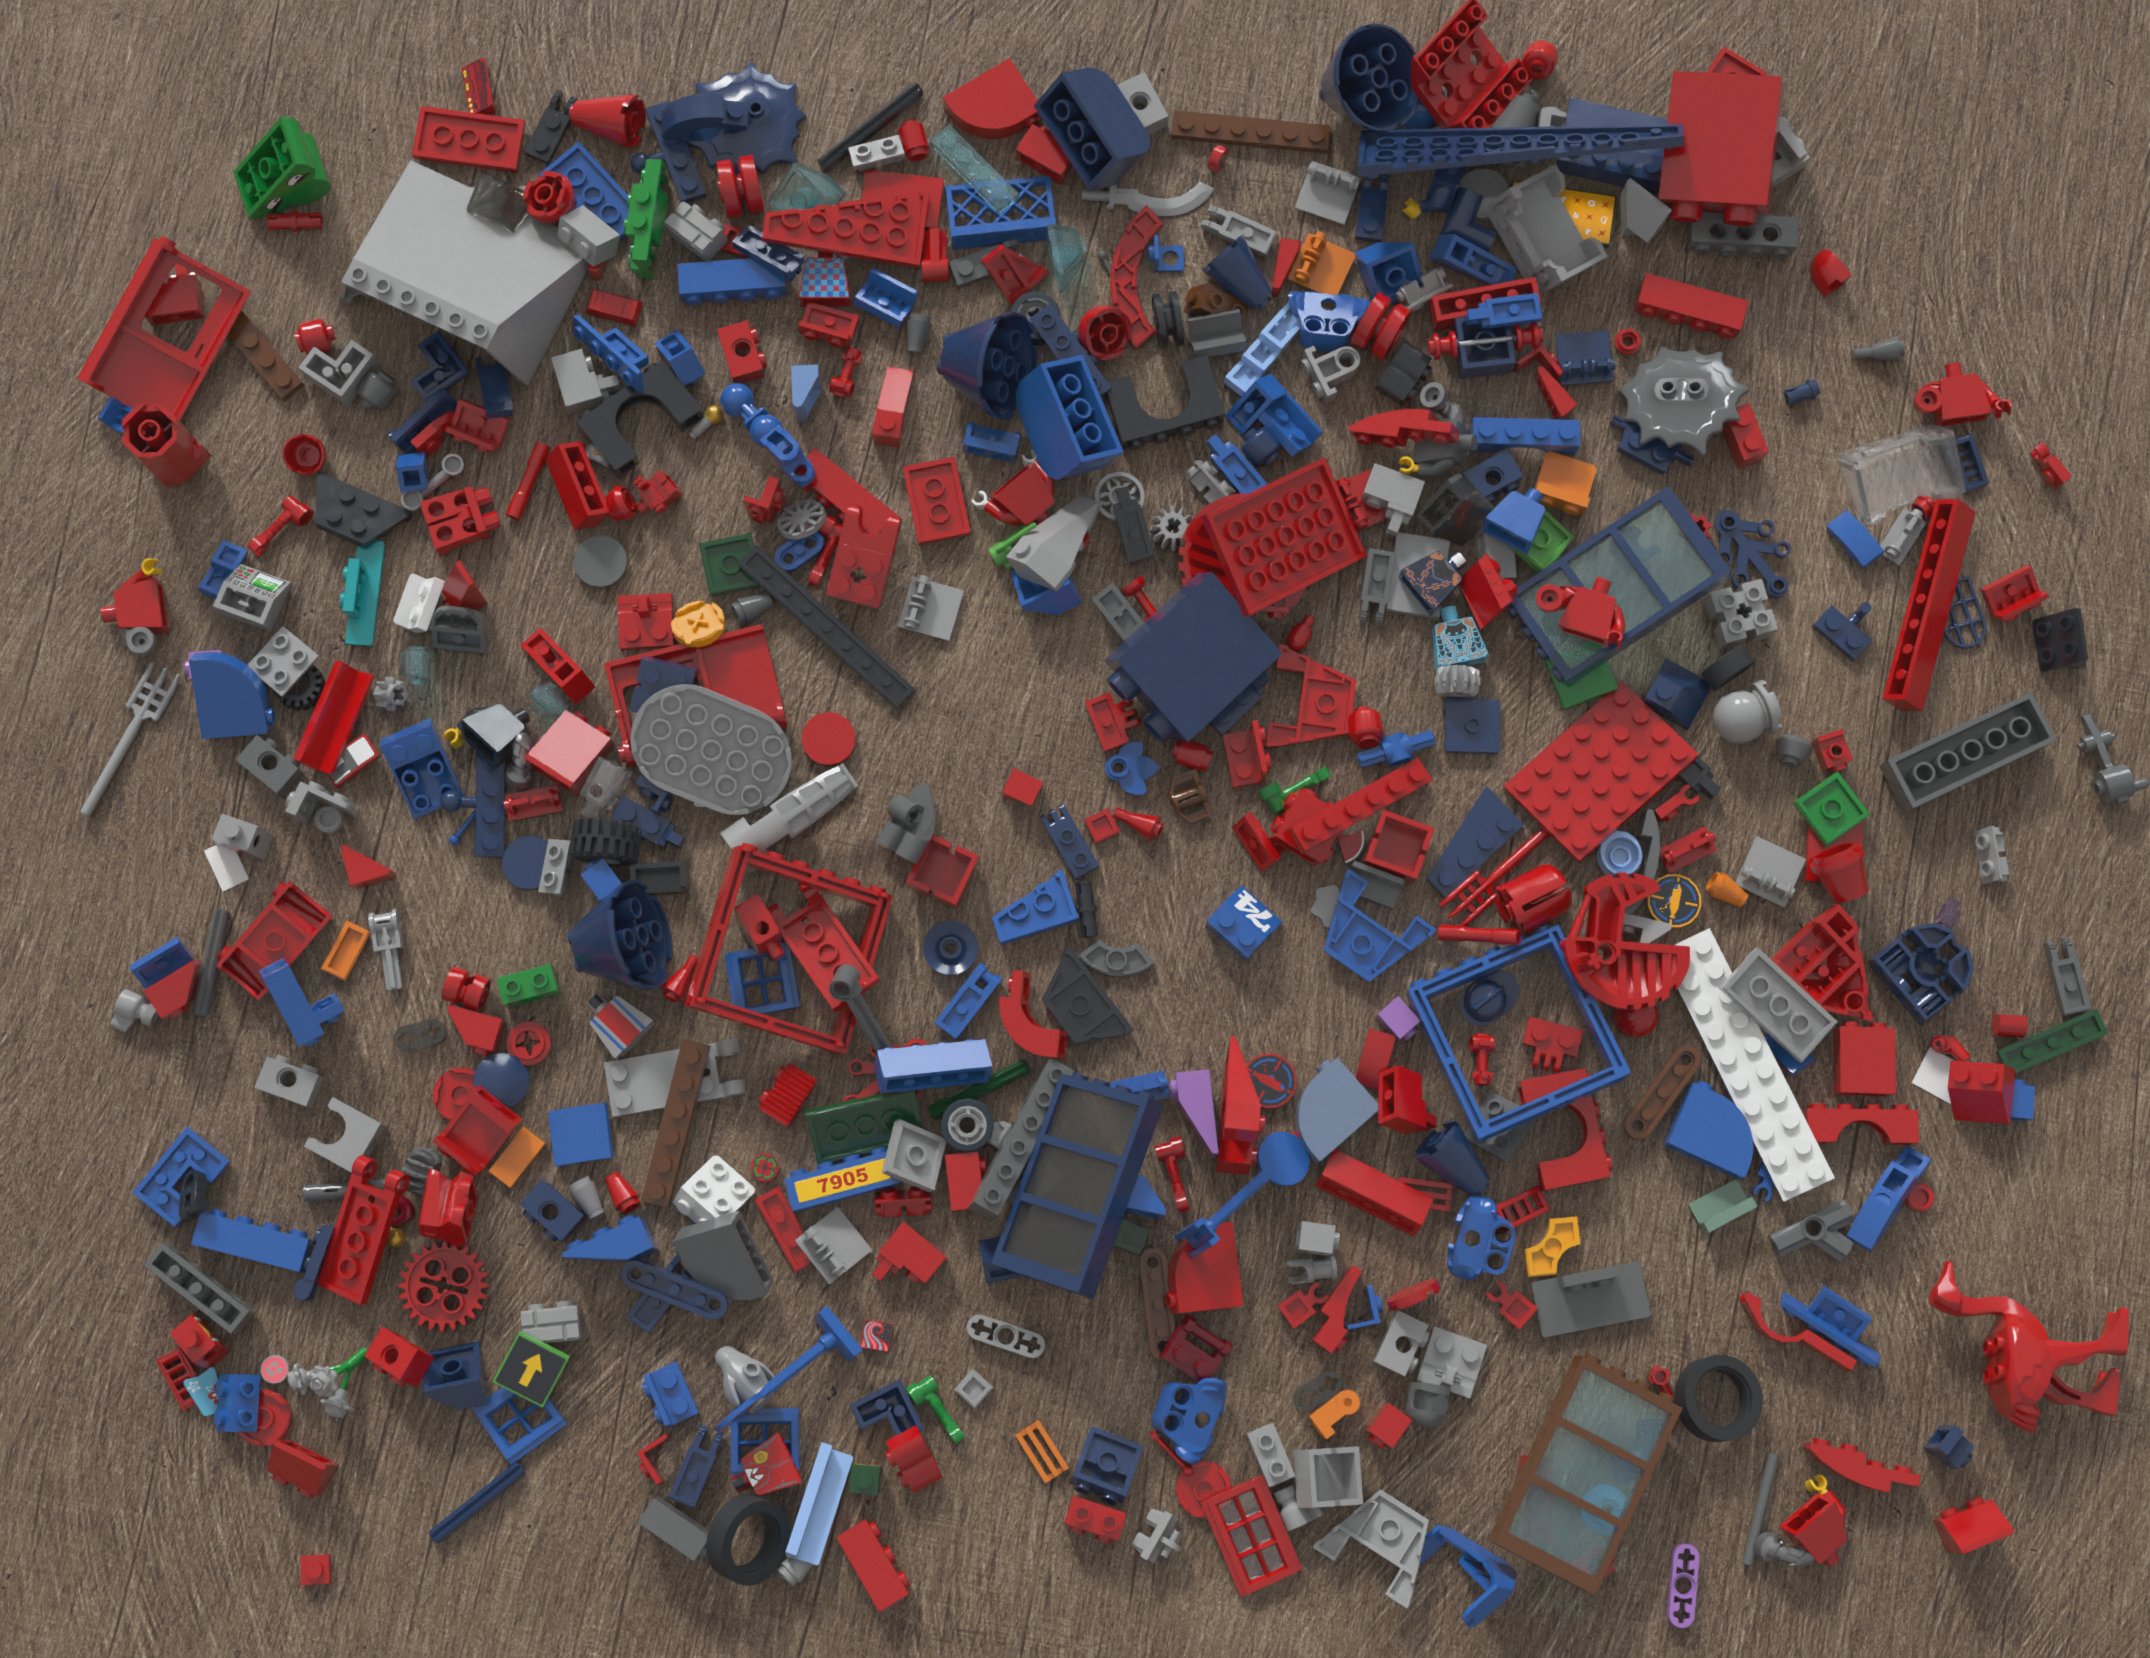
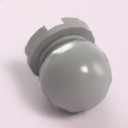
M1760 680L1752 683L1749 686V692L1744 690L1731 691L1724 695L1717 703L1713 712L1714 727L1727 741L1736 744L1749 743L1759 737L1763 730L1773 734L1783 729V726L1778 724V719L1783 717L1780 705L1774 692L1768 693L1764 688L1767 686L1766 681Z

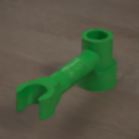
M1325 766L1284 790H1281L1276 781L1258 791L1263 801L1266 800L1273 814L1284 809L1282 803L1290 792L1293 794V792L1299 789H1308L1331 775Z
M931 1375L918 1384L914 1382L905 1388L917 1408L925 1402L929 1403L955 1445L965 1438L935 1392L939 1390V1387Z

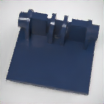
M1608 330L1555 335L1559 367L1563 371L1560 379L1561 386L1614 382L1613 370H1615V360H1611Z

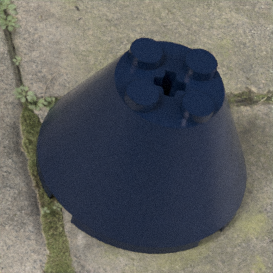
M1368 24L1356 28L1342 41L1323 74L1319 92L1321 100L1334 112L1371 131L1385 132L1402 126L1412 117L1420 101L1411 89V60L1414 58L1413 55H1416L1413 47L1401 33L1387 25Z
M1006 312L953 333H947L943 338L944 347L941 359L937 363L938 374L943 375L948 384L992 418L999 420L1012 418L1014 416L1013 412L1017 408V387L1021 380L1037 366V346H1032L1030 334H1033L1034 330L1031 323L1020 313Z
M634 880L621 883L579 920L573 929L568 931L567 939L572 946L575 958L574 967L577 972H584L591 976L642 990L657 989L665 983L669 972L666 971L667 961L672 960L671 933L657 897H650L645 891L648 888L645 884Z

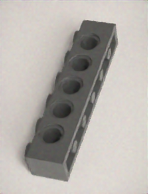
M1051 1057L1043 1064L968 1208L991 1221L999 1215L1033 1150L1060 1074L1072 1076L1074 1070Z

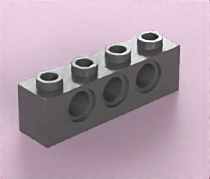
M1703 212L1701 222L1687 223V251H1694L1696 254L1720 252L1721 255L1732 256L1740 253L1747 254L1749 257L1773 255L1774 258L1784 259L1792 256L1797 248L1798 217L1756 215L1754 226H1733L1723 223L1724 213ZM1710 232H1718L1721 238H1714ZM1736 233L1745 234L1747 240L1740 239ZM1763 234L1770 235L1774 241L1765 240Z
M161 1243L144 1264L146 1268L230 1334L239 1335L257 1313L171 1244Z

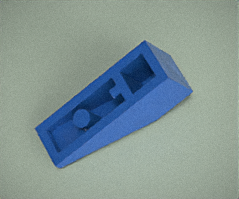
M1440 234L1429 258L1454 272L1487 286L1510 282L1517 271L1516 267L1455 234Z

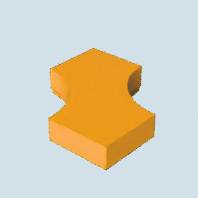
M1577 1216L1548 1219V1230L1543 1240L1534 1247L1524 1249L1527 1277L1556 1275L1557 1263L1561 1255L1568 1248L1581 1244Z

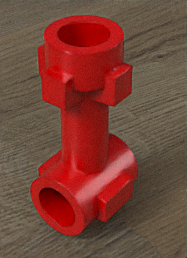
M847 347L846 352L842 353L841 359L845 363L840 378L833 377L829 386V392L834 393V396L844 399L845 396L852 397L855 383L850 381L855 365H861V351Z
M1476 1033V1035H1471L1469 1040L1470 1051L1477 1054V1071L1471 1072V1079H1474V1085L1489 1086L1490 1080H1493V1073L1488 1072V1052H1494L1495 1039L1494 1036H1488V1033Z
M1658 1365L1651 1367L1647 1377L1649 1383L1656 1384L1659 1392L1674 1398L1668 1384L1670 1376L1668 1369L1660 1368ZM1662 1409L1663 1414L1666 1415L1667 1411Z

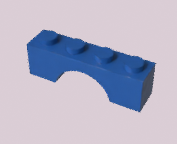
M1473 417L1469 426V434L1477 436L1478 446L1476 450L1469 452L1497 453L1510 448H1535L1546 453L1555 452L1561 455H1575L1580 447V420Z

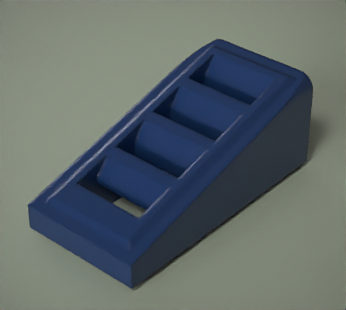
M1973 434L1963 435L1941 444L1963 493L1989 484ZM1963 445L1964 450L1957 452L1956 447ZM1968 455L1969 459L1961 462L1960 457ZM1973 466L1974 469L1964 472V467ZM1977 474L1978 479L1968 483L1967 478Z

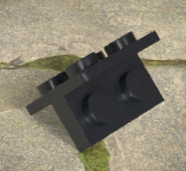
M2072 608L2033 620L2038 663L2041 672L2058 668L2080 669L2086 667L2088 652L2080 608Z

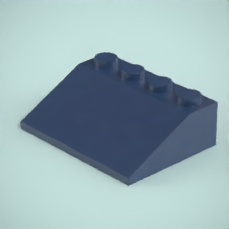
M1570 98L1564 126L1667 124L1668 119ZM1664 148L1560 157L1556 159L1555 164L1563 174L1624 187L1629 178H1631L1649 193L1656 194L1660 187Z

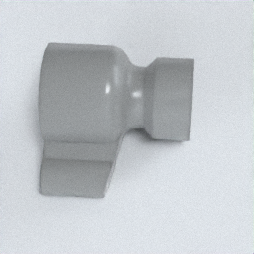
M125 989L115 1003L114 1017L111 1020L110 1026L126 1033L136 1019H140L142 1024L152 1027L159 1015L151 1003H145L143 996Z
M1294 1484L1274 1493L1277 1502L1282 1504L1280 1516L1287 1532L1324 1515L1321 1507H1297L1296 1487Z

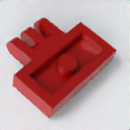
M1108 692L1084 701L1104 753L1129 743L1126 730L1142 724L1140 718L1132 721L1128 719L1138 714L1136 708L1128 711L1124 709L1134 704L1133 700L1129 703L1122 701L1114 704L1111 694Z
M1528 1017L1522 1045L1535 1048L1531 1066L1537 1067L1540 1057H1543L1542 1069L1548 1070L1550 1061L1555 1060L1553 1071L1559 1072L1563 1055L1573 1058L1577 1057L1583 1030Z

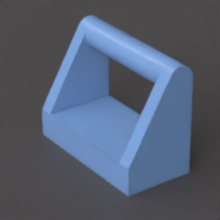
M818 365L791 366L792 402L799 423L806 422L822 393V381Z

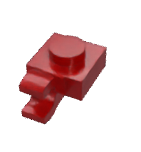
M1689 784L1683 786L1678 794L1654 811L1657 823L1662 819L1667 823L1680 813L1677 810L1679 806L1689 807L1698 802L1700 799L1698 795L1691 800L1685 797V791L1691 787Z

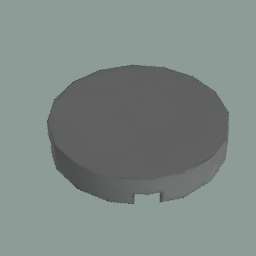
M604 535L592 536L581 542L575 551L573 560L575 572L581 581L597 589L610 588L619 583L624 577L628 566L627 554L620 542Z

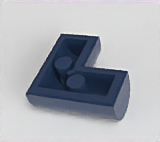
M1459 187L1440 234H1455L1489 253L1498 231L1474 222L1484 196Z
M437 331L417 345L432 365L410 380L424 402L440 387L447 391L470 375L466 366L440 331Z
M900 1379L849 1404L861 1430L885 1418H888L895 1435L915 1425L920 1433L925 1430Z

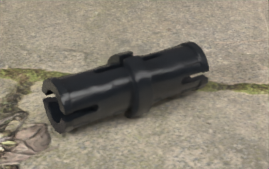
M1092 881L1075 883L1078 900L1076 912L1079 914L1081 938L1099 936L1096 923L1098 908L1094 904Z

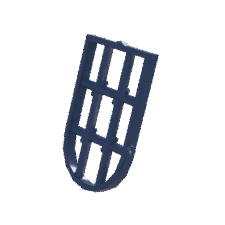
M1968 576L1957 581L1956 591L1959 601L1951 603L1949 614L1953 623L1950 627L1946 628L1945 626L1944 630L1946 639L1952 645L1962 649L1972 648L1979 644L1985 637L1987 629L1985 616L1982 613L1972 582ZM1967 581L1972 597L1964 599L1959 582ZM1974 601L1980 618L1971 619L1967 602ZM1962 604L1967 619H1965L1966 622L1958 624L1953 609L1954 606ZM1979 622L1982 623L1980 638H1978L1974 627L1976 626L1975 623ZM1970 626L1975 640L1973 644L1965 645L1960 631L1962 627ZM1956 630L1960 643L1954 641L1948 634V631Z

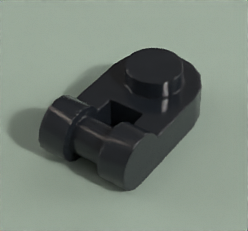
M195 1169L190 1170L186 1174L181 1185L179 1216L184 1222H191L198 1214H202L209 1208V1202L205 1197L208 1188L207 1176L205 1173Z

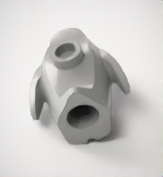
M724 1346L715 1354L716 1363L721 1368L723 1374L725 1396L735 1407L740 1406V1401L744 1403L760 1392L765 1384L775 1377L766 1365L737 1351L731 1346ZM775 1393L759 1400L749 1409L750 1414H754L766 1406L775 1396Z

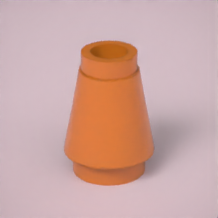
M1718 871L1711 876L1705 888L1710 892V896L1736 905L1739 908L1744 905L1748 898V893L1744 892L1726 873L1721 874Z

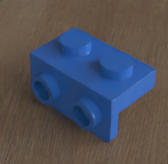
M872 268L867 282L855 296L853 304L900 328L914 309L918 291Z
M219 1374V1380L216 1384L218 1405L214 1413L216 1431H257L259 1375Z

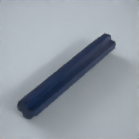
M518 1462L512 1464L429 1531L431 1539L435 1543H440L523 1477L526 1472L522 1465Z

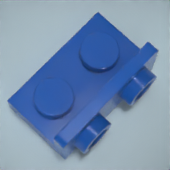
M1290 394L1284 396L1276 406L1263 411L1258 417L1261 423L1270 430L1277 441L1292 457L1308 450L1323 434V431Z
M677 1361L652 1373L643 1375L645 1382L642 1383V1387L648 1399L651 1397L654 1399L657 1407L653 1409V1412L659 1424L664 1423L665 1427H671L700 1413Z

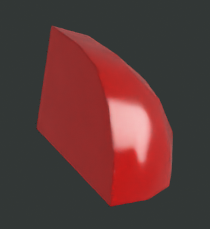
M1826 249L1816 254L1810 265V277L1824 298L1846 284L1851 277V273L1834 253Z

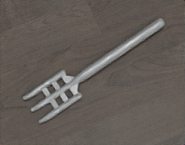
M150 662L126 704V708L133 709L135 717L127 727L80 811L82 816H91L138 733L142 721L150 718L155 722L159 721L177 689L180 680L179 674L176 675L166 692L160 688L164 682L167 668H163L154 685L147 683L154 666V662ZM143 688L150 690L148 696L141 693ZM157 694L164 697L161 702L154 699ZM138 698L145 701L142 707L135 704ZM150 705L158 707L155 713L148 710Z

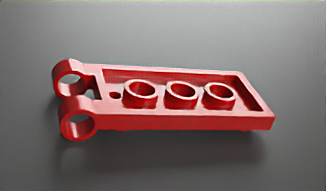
M802 884L799 886V889L809 902L808 905L788 918L785 917L776 902L769 906L767 910L788 946L836 1013L847 1005L846 1001L836 1000L829 992L831 981L841 965H852L858 969L861 975L859 981L862 987L861 995L881 981L818 890ZM808 919L809 922L803 925L802 922Z
M365 1155L357 1157L352 1165V1174L317 1285L359 1305L368 1303L400 1197L406 1192L410 1184V1177L398 1170H392L387 1175L384 1182V1190L368 1184V1181L373 1178L377 1171V1162Z

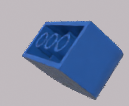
M1083 355L1042 363L1021 380L1016 391L1017 410L1039 464L1050 478L1057 480L1103 469L1123 453L1121 444Z

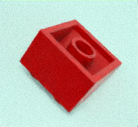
M200 958L191 961L143 990L161 1019L169 1016L172 1020L190 1009L187 1003L194 999L202 966Z
M1950 1061L1948 1092L1954 1120L2010 1125L2016 1070L2005 1064Z
M289 1439L275 1440L266 1471L273 1474L272 1479L285 1486L291 1483L298 1487V1493L308 1498H313L314 1495L322 1496L339 1464Z
M1981 1496L1967 1500L1965 1502L1967 1506L1957 1510L1956 1507L1945 1509L1939 1512L1941 1517L1933 1520L1946 1551L1956 1554L1968 1553L2015 1533L1994 1501L1982 1499Z

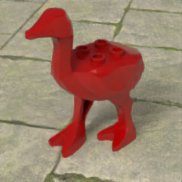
M1951 1261L1944 1263L1940 1277L1929 1292V1305L1940 1312L1956 1317H1973L1988 1314L1996 1316V1320L1983 1342V1354L1987 1356V1367L1983 1372V1380L1987 1384V1392L2001 1416L2008 1419L2018 1428L2034 1433L2037 1428V1419L2040 1416V1409L2035 1405L2041 1397L2057 1405H2075L2103 1415H2116L2120 1382L2118 1368H2110L2108 1372L2099 1371L2093 1391L2090 1394L2068 1387L2057 1377L2054 1371L2061 1366H2077L2090 1356L2096 1354L2124 1356L2128 1351V1308L2120 1307L2116 1313L2108 1311L2102 1334L2095 1341L2079 1343L2050 1340L2040 1321L2023 1305L2011 1298H1970L1963 1295L1956 1284L1953 1263Z

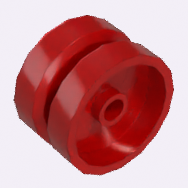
M753 154L739 157L740 174L737 175L735 174L733 162L730 159L716 161L719 174L717 181L722 203H725L728 220L742 217L743 208L741 200L746 199L748 212L751 215L765 213Z
M1378 292L1359 322L1350 343L1360 349H1365L1373 338H1376L1371 347V355L1384 361L1399 341L1412 310L1402 304H1398L1387 316L1391 306V298Z

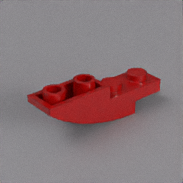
M1403 409L1384 412L1362 419L1350 425L1348 429L1359 444L1371 445V443H1377L1391 449L1396 446L1406 447L1408 438L1417 442L1427 439L1437 444L1446 445L1448 442L1458 443L1460 432L1453 423L1441 422L1431 410Z
M1813 1438V1443L1803 1444V1449L1823 1467L1859 1486L1890 1493L1891 1482L1919 1487L1921 1475L1912 1474V1468L1895 1465V1469L1890 1470L1884 1468L1883 1462L1867 1460V1465H1865L1866 1453L1857 1452L1858 1446L1841 1443L1840 1448L1830 1447V1441Z

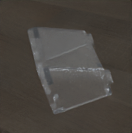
M1938 425L1919 427L1846 450L1837 455L1841 472L1859 519L1867 525L1881 523L1883 521L1882 518L1887 516L1886 511L1914 503L1919 495L1941 499H1956L1957 495L1966 492L1954 431Z

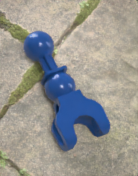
M740 383L728 385L722 391L720 397V404L724 412L729 416L742 417L745 420L743 425L749 432L753 443L761 448H765L768 454L797 486L804 487L810 484L817 475L816 470L803 454L798 442L788 431L783 429L780 420L768 414L765 408L762 407L757 410L754 407V395L746 385ZM803 465L807 469L804 476H796V468Z

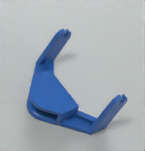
M1437 1525L1426 1535L1420 1565L1446 1542L1463 1553L1458 1563L1486 1591L1462 1615V1620L1468 1627H1475L1511 1595L1517 1572L1506 1561L1456 1530Z

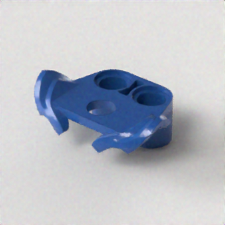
M1316 291L1289 292L1290 310L1296 319H1299L1301 325L1299 342L1304 348L1307 349L1314 346L1317 351L1332 352L1341 347H1348L1354 326L1359 324L1370 305V301L1367 299L1345 294L1332 295ZM1331 302L1336 308L1328 311L1323 309L1321 304Z
M1482 1195L1471 1196L1463 1204L1454 1221L1455 1224H1461L1456 1245L1449 1243L1447 1247V1266L1449 1272L1453 1276L1464 1280H1474L1480 1273L1494 1275L1503 1273L1508 1266L1516 1235L1515 1228L1511 1222L1497 1214L1496 1205L1491 1199ZM1501 1226L1507 1227L1511 1231L1510 1238L1506 1241L1498 1240L1495 1237L1497 1228ZM1470 1230L1478 1232L1480 1235L1479 1244L1476 1246L1467 1245L1464 1241L1466 1232ZM1495 1253L1503 1257L1504 1262L1500 1267L1493 1268L1488 1264L1487 1259L1491 1254Z
M1205 1378L1196 1385L1170 1381L1163 1387L1152 1415V1426L1174 1442L1175 1451L1183 1460L1191 1464H1197L1213 1441L1211 1433L1216 1420L1224 1412L1227 1384L1216 1378ZM1181 1389L1182 1397L1176 1402L1175 1393ZM1205 1412L1208 1416V1423L1206 1426L1198 1428L1195 1424V1417L1198 1413ZM1171 1415V1425L1165 1428V1419Z

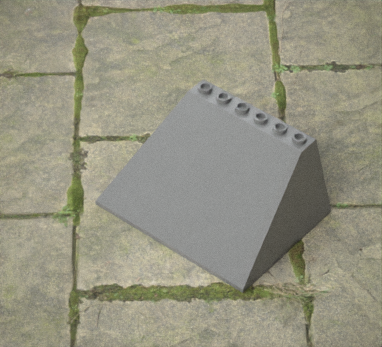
M410 160L341 281L339 299L352 305L354 302L353 298L357 295H364L368 299L373 297L483 348L513 374L518 383L529 387L588 271L589 263L557 238V227L549 223L538 222L523 211Z

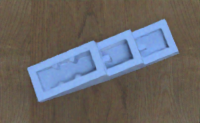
M1289 302L1262 330L1258 339L1248 348L1241 360L1224 378L1223 383L1241 397L1255 380L1263 377L1301 330L1300 321L1291 312Z

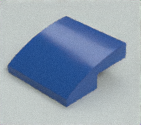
M607 1103L577 1106L548 1112L554 1167L614 1158Z

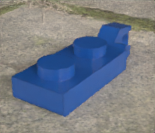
M1538 293L1486 299L1485 302L1479 303L1477 309H1469L1465 314L1467 325L1481 324L1482 328L1541 322L1543 319Z
M1216 434L1207 440L1206 445L1213 453L1210 456L1213 464L1238 494L1250 493L1267 485L1235 444L1232 445L1228 442L1224 445Z

